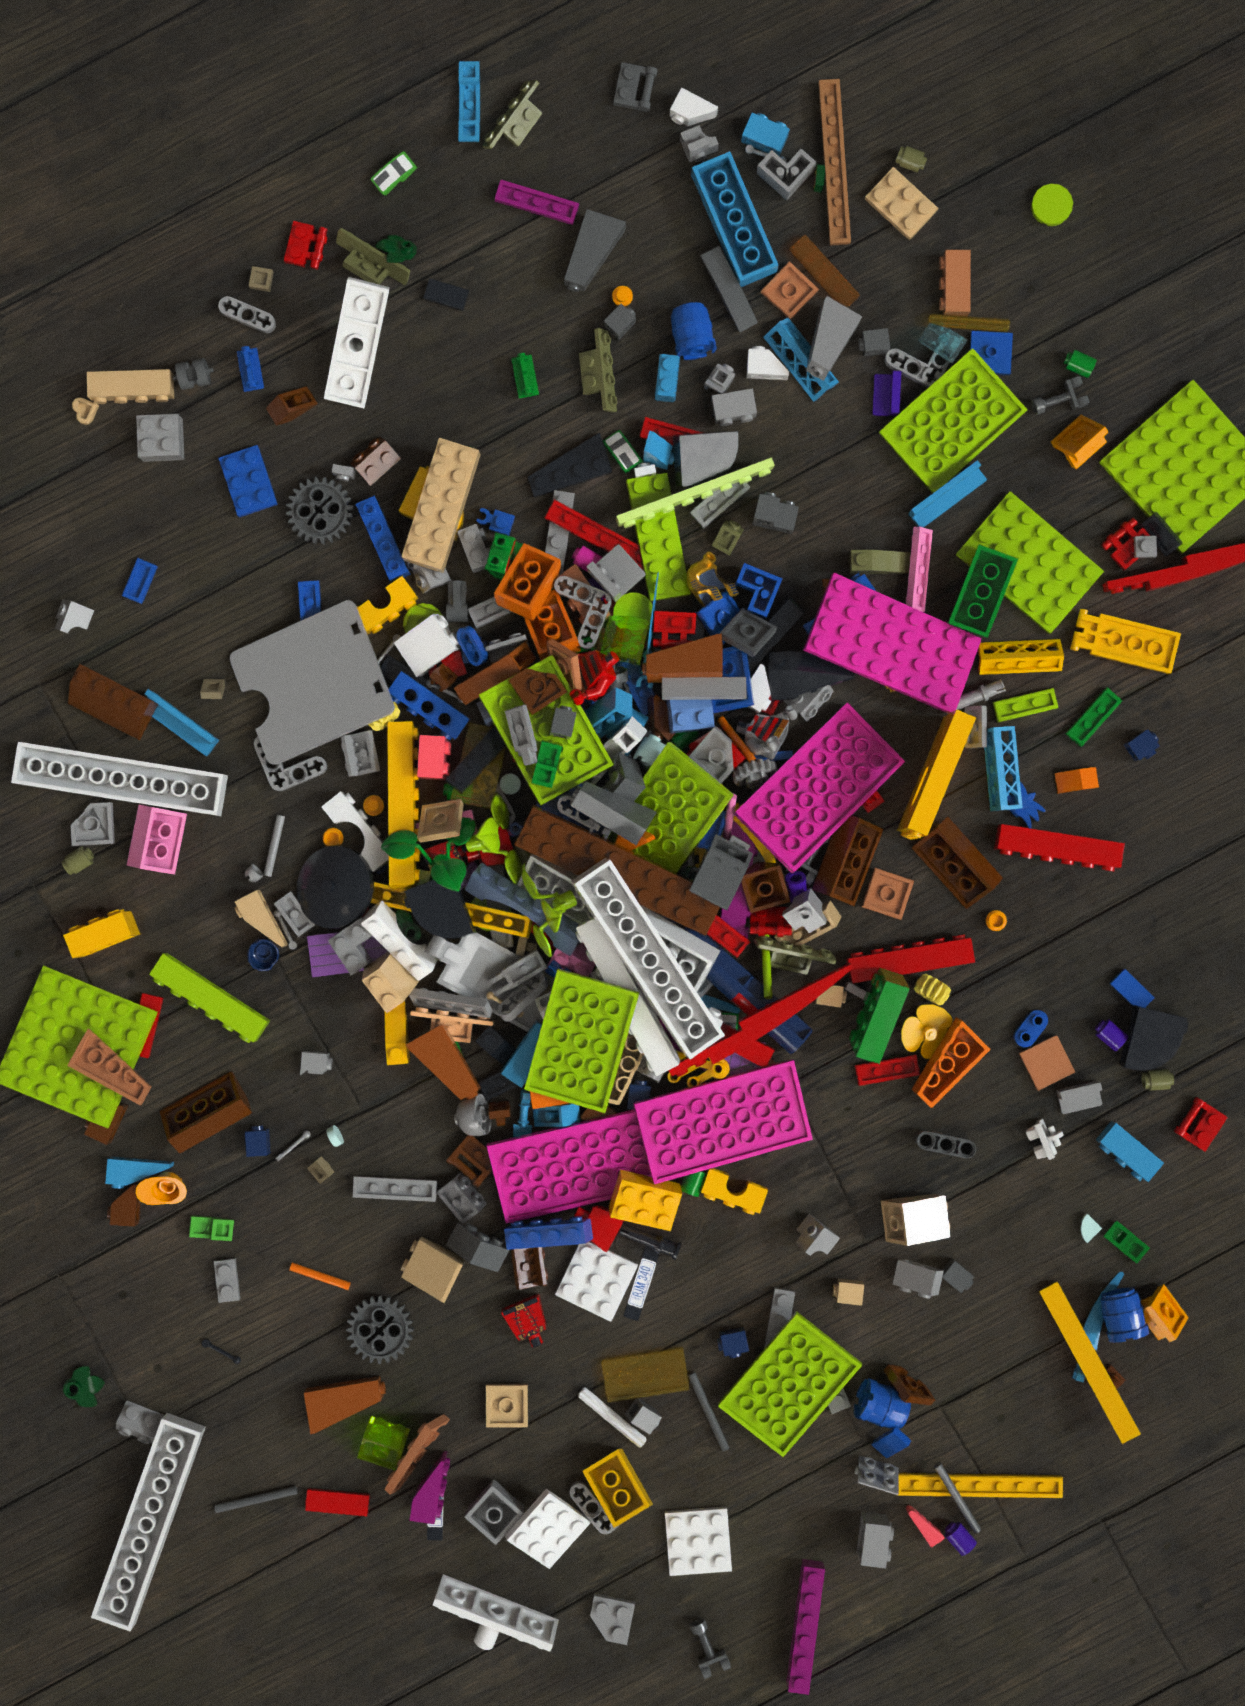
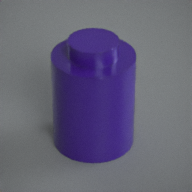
M795 871L793 874L790 872L785 876L787 891L792 903L794 897L807 890L806 875L803 872Z
M1109 1019L1100 1021L1095 1027L1097 1031L1095 1035L1114 1051L1120 1049L1128 1039V1035Z
M951 1522L945 1528L946 1533L944 1536L961 1556L968 1554L976 1546L977 1541L960 1522Z

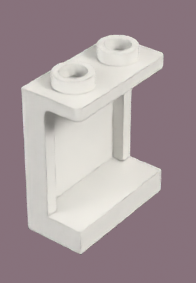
M432 614L394 642L416 677L424 676L437 663L454 651L461 649L456 634L450 632L447 627L448 622L442 615Z

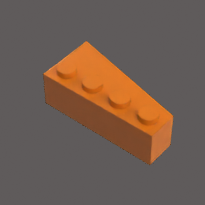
M956 1017L912 1090L925 1104L932 1108L991 1049L961 1019Z

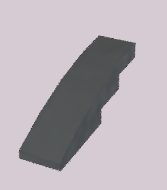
M716 246L701 254L700 256L717 293H719L727 312L730 313L737 331L742 332L757 324L758 322L721 248Z

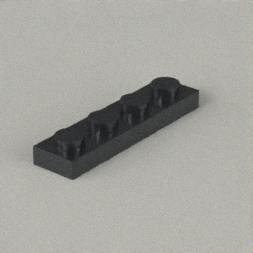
M496 726L489 731L446 778V782L461 795L506 747Z

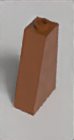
M722 634L712 635L647 654L646 663L642 664L643 675H647L648 683H660L662 678L723 677Z
M523 642L454 687L456 694L467 705L477 699L479 694L524 670L536 660V657L527 643Z
M444 1023L406 1044V1047L460 1100L465 1097L467 1100H470L478 1095L477 1091L481 1087Z
M380 1376L306 1388L304 1398L310 1434H315L380 1402L383 1394H386L385 1382H381Z

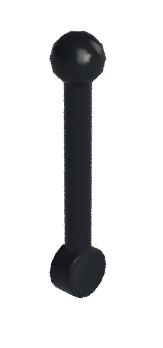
M209 1339L202 1341L204 1348L210 1347L232 1359L235 1364L241 1362L239 1356H233L211 1344Z

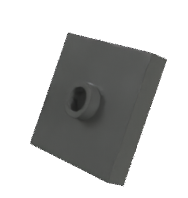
M742 608L719 634H722L723 641L754 657L776 633L777 627Z

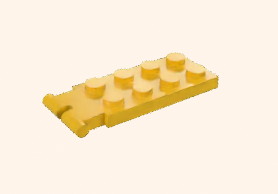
M1080 609L1076 627L1083 630L1082 633L1074 631L1070 650L1087 649L1090 650V655L1166 674L1172 673L1181 633L1105 614H1099V617L1088 615V610Z

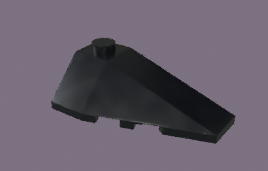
M793 651L769 652L768 672L772 701L793 700L799 698L798 695L807 692L813 693L824 686H833L855 678L854 672L811 653Z

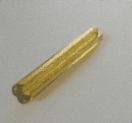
M931 314L928 318V326L1007 332L1010 329V320Z

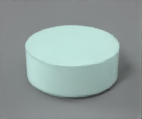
M506 774L502 777L500 788L504 793L513 795L520 790L521 782L516 775Z
M335 1125L327 1128V1136L334 1146L338 1147L344 1143L342 1134Z

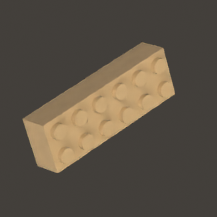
M442 438L438 439L403 550L402 559L404 561L444 573L479 462V450Z

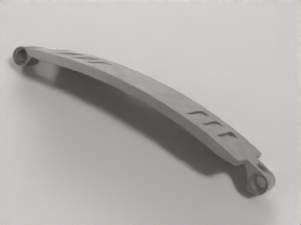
M477 932L462 937L458 944H454L443 937L433 935L424 952L446 964L437 983L457 994H463L472 998L481 997L488 1000L493 1011L492 1013L500 1016L497 1012L500 1004L493 999H487L486 994L490 991L494 993L497 987L508 982L505 977L494 984H489L487 980L522 957ZM545 970L541 971L552 988L555 977L548 975ZM521 984L499 995L494 993V996L504 1001ZM527 993L521 995L519 997V1000L524 999L527 996ZM534 1000L523 1010L524 1014L522 1017H516L509 1021L528 1032L536 1020L542 1024L543 1018ZM643 1055L637 1071L659 1083L664 1073L656 1076L654 1071L651 1072L646 1064L647 1058Z

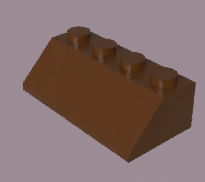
M79 664L70 681L68 704L138 740L141 739L158 706L155 701Z
M851 815L833 833L812 890L855 906L884 829Z
M948 816L912 847L915 853L966 909L991 892L1003 879Z
M232 1071L159 1111L167 1140L179 1153L252 1114L248 1098Z

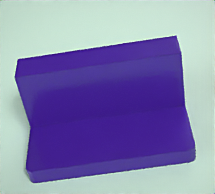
M893 371L891 375L875 374L873 416L896 417L899 414L901 371Z

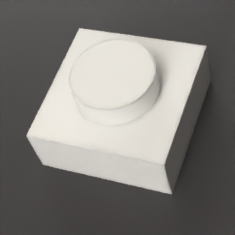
M639 464L638 468H634L635 478L656 475L655 464Z

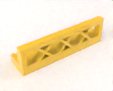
M1060 639L980 643L978 648L980 658L979 675L1062 671L1064 653ZM1047 647H1056L1057 650H1056V651H1049V650L1046 649V648H1047ZM1026 648H1033V649H1035L1036 651H1034V652H1029V651H1027V650H1025V649H1026ZM1005 649H1013L1015 652L1008 653ZM984 650H992L994 653L984 654Z

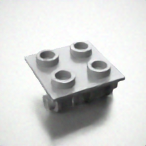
M859 1455L858 1466H856L854 1474L858 1475V1483L898 1495L899 1467Z

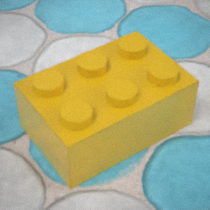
M124 909L114 910L107 913V918L97 917L89 920V925L87 926L77 925L68 929L69 933L63 936L72 958L85 957L140 935L132 912H125Z
M620 1169L609 1204L610 1217L671 1231L682 1196L680 1183L665 1181L653 1184L650 1176Z
M622 1448L617 1449L583 1470L613 1528L653 1505Z

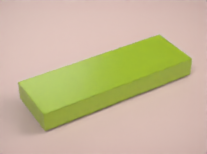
M1054 688L992 703L997 723L1058 708Z

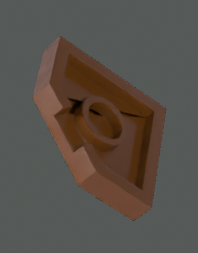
M526 668L508 680L522 703L527 705L531 716L567 693L556 674L543 673Z
M888 1364L884 1369L888 1376V1381L896 1388L901 1400L906 1403L930 1406L933 1404L935 1398L927 1386L919 1379L915 1381L912 1377L907 1376L908 1371L902 1366Z

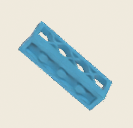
M789 317L779 321L763 337L813 402L839 383L831 371L824 381L812 376L809 372H807V376H802L799 373V365H804L807 368L811 346ZM776 331L782 337L781 344H777L771 337ZM786 349H791L794 352V360L788 359ZM811 381L817 382L822 388L818 393H815L811 388Z
M978 460L911 509L908 515L917 527L924 528L987 481L979 469L981 464Z
M148 689L145 695L158 704L152 717L202 754L208 756L219 739L154 691Z
M1015 726L988 728L987 747L984 750L990 811L1021 809L1022 797ZM1001 731H1008L1009 741L1006 744L1002 741ZM1006 751L1011 755L1009 764L1003 759ZM1008 772L1013 776V781L1010 785L1005 781V775ZM1010 792L1015 796V805H1008L1007 796Z

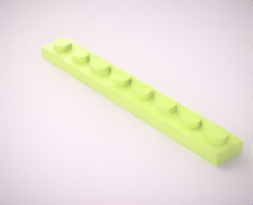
M772 458L766 459L617 515L616 522L618 527L624 526V528L635 525V521L642 518L644 521L654 518L655 513L662 511L665 514L675 509L674 506L679 504L687 506L693 503L695 498H708L713 495L714 491L719 489L721 492L727 491L735 483L740 482V485L748 483L752 480L751 477L756 475L764 477L771 473L770 470L775 466Z

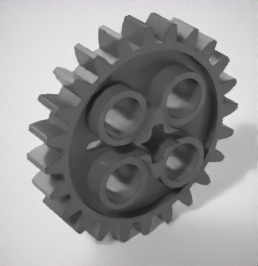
M315 477L314 483H311L309 479H307L306 486L299 483L300 491L293 489L296 496H289L293 502L286 504L291 509V511L286 512V515L292 517L288 520V523L295 524L292 530L294 532L300 530L297 535L299 538L305 535L306 542H309L312 538L313 544L316 545L319 539L325 545L326 539L333 543V536L340 539V531L347 533L344 526H351L347 519L354 517L348 511H352L354 508L351 505H347L352 499L345 498L348 494L346 490L340 492L342 489L341 484L334 487V480L327 484L326 477L323 478L322 482ZM317 492L324 494L320 501L314 500V495ZM332 497V500L327 502L328 498ZM333 505L339 506V511L336 514H330L329 512ZM304 508L310 509V514L307 517L300 515ZM316 509H323L324 513H317ZM313 519L312 524L308 525V522ZM319 521L326 522V527L323 530H317L316 528Z
M382 1295L379 1296L377 1301L374 1296H371L370 1303L364 1299L362 1301L363 1306L360 1304L356 1305L358 1312L352 1311L350 1313L354 1319L349 1318L347 1320L352 1325L346 1329V1331L352 1332L347 1337V1340H354L350 1347L357 1346L358 1349L355 1354L357 1355L362 1352L363 1360L369 1356L370 1363L373 1362L374 1358H377L378 1364H381L383 1358L389 1363L390 1356L397 1360V1352L403 1355L405 1353L403 1347L409 1348L410 1346L406 1340L413 1339V1336L408 1334L414 1331V1327L409 1326V1324L413 1323V1319H407L410 1311L403 1312L405 1304L398 1307V1299L392 1303L391 1296H388L386 1301L383 1300ZM375 1311H384L386 1317L384 1319L377 1318ZM390 1316H393L394 1319L385 1326L383 1332L380 1331L368 1343L367 1339L375 1333L377 1328L381 1327ZM368 1325L371 1332L365 1334L361 1331L360 1327ZM397 1325L400 1328V1333L393 1334L390 1331V1326ZM383 1340L385 1347H376L375 1341Z

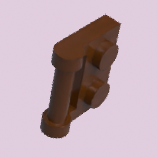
M468 1135L446 1160L447 1163L453 1164L466 1175L476 1188L492 1172L487 1147L475 1136ZM460 1153L482 1171L479 1176L457 1158Z

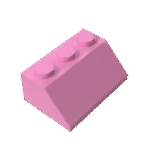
M138 805L127 866L175 875L187 814Z

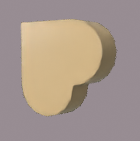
M81 397L76 398L72 403V408L77 413V420L83 425L90 424L95 417L99 405Z

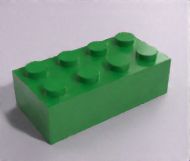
M978 544L948 623L988 638L1018 558Z
M879 968L878 972L872 977V988L865 995L864 1008L857 1015V1026L855 1030L852 1029L849 1036V1041L856 1057L878 1064L881 1062L910 989L903 975Z

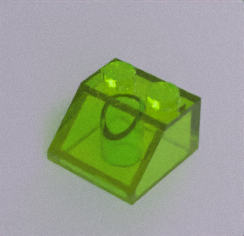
M609 616L601 653L607 655L613 651L619 657V661L640 665L650 620L633 616Z
M370 1417L357 1458L396 1471L398 1468L397 1463L401 1459L410 1429L400 1424L386 1422L382 1418Z

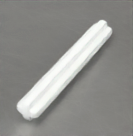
M584 1387L579 1392L578 1397L637 1447L641 1448L645 1444L646 1437L591 1391Z

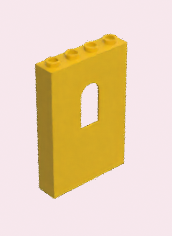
M957 709L944 716L897 830L902 832V837L915 840L928 835L976 717Z

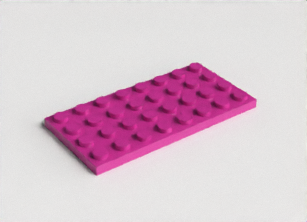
M833 573L805 644L804 651L949 714L957 709L982 638Z
M846 703L734 815L793 874L905 761Z
M793 1059L633 1103L653 1184L813 1140Z
M635 1109L574 1123L571 1126L552 1128L487 1144L506 1224L610 1200L620 1169L651 1177Z

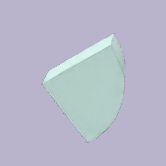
M1087 1213L1081 1219V1235L1085 1242L1088 1243L1102 1228Z

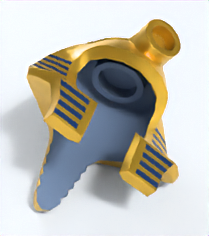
M712 552L705 553L703 559L692 564L687 572V586L702 607L711 601L710 596L713 601L723 598L719 589L726 588L730 597L739 594L735 583H729L717 574V566L714 564L716 557Z

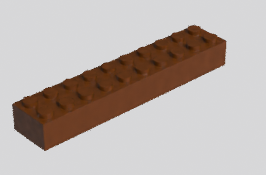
M536 805L532 806L515 841V846L578 876L604 858L610 859L640 905L705 936L720 908L689 891L693 880Z

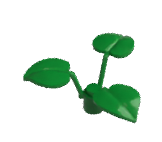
M462 817L460 835L445 838L448 840L446 843V855H436L434 860L416 843L418 840L416 833L408 830L397 831L388 836L382 843L381 850L392 858L406 859L412 856L415 848H417L428 860L430 866H432V879L445 888L459 892L461 883L466 875V865L460 859L450 858V845L452 842L458 846L467 843L475 832V821L471 818Z

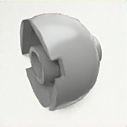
M478 1094L470 1100H467L465 1097L458 1104L454 1114V1121L465 1134L482 1136L490 1132L491 1119H489V1115H486L485 1107L489 1108V1105L482 1094Z

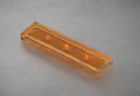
M806 235L790 248L792 254L835 301L848 308L860 297V294Z

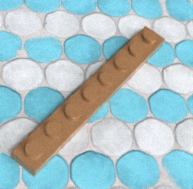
M840 79L819 80L830 246L848 245L851 243Z

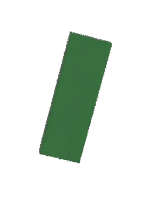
M1106 687L1065 734L1079 747H1082L1123 700Z

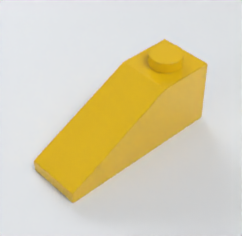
M405 1001L387 1014L385 1012L387 1065L408 1064L410 1062V1052L406 1047L409 1040Z

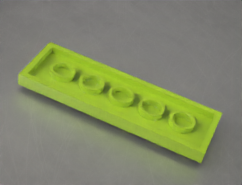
M667 473L626 480L631 510L671 496ZM673 510L665 514L661 511L655 513V517L644 521L643 518L635 521L636 536L640 547L642 566L646 574L645 582L649 600L652 602L654 598L658 572L656 601L690 595L675 511Z

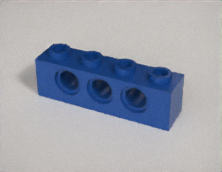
M373 496L357 503L358 511L391 583L401 576L405 578L411 575L405 561L402 559V554L376 497Z
M403 671L400 672L389 688L394 702L397 704L402 702L407 705L406 710L414 716L420 714L425 718L423 720L424 723L431 728L437 726L442 730L440 734L448 740H451V738L456 740L470 720L466 715ZM408 689H413L416 692L415 700L408 701L406 699L405 693ZM425 701H430L433 704L432 712L426 713L423 711L422 704ZM442 713H447L450 716L449 724L443 725L440 723L439 716Z

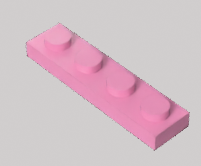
M913 527L906 605L925 612L933 530Z

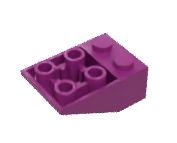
M444 1450L417 1487L412 1501L409 1521L435 1524L436 1518L441 1517L444 1499H440V1497H444L447 1479L443 1477L447 1476L450 1465L447 1451Z

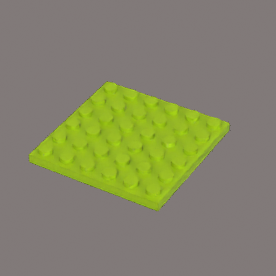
M1194 380L1188 383L1099 462L1148 518L1155 512L1162 517L1183 542L1176 548L1180 554L1184 553L1245 499V437Z
M43 966L1 1062L0 1084L100 1126L109 1128L122 1095L67 1065L87 1029H91L134 1069L158 1012Z

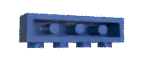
M582 1216L571 1217L570 1220L554 1218L550 1219L549 1222H543L542 1219H538L523 1224V1221L511 1222V1226L504 1229L507 1250L586 1244L593 1239L591 1218L582 1219Z

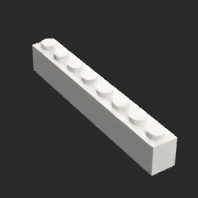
M594 917L579 924L576 927V936L580 943L585 944L587 948L586 955L591 962L594 961L597 966L596 973L601 980L604 979L606 983L640 992L629 1033L635 1036L639 1052L641 1054L644 1053L646 1056L648 1069L651 1072L654 1071L655 1075L658 1076L678 1066L681 1060L652 1006Z

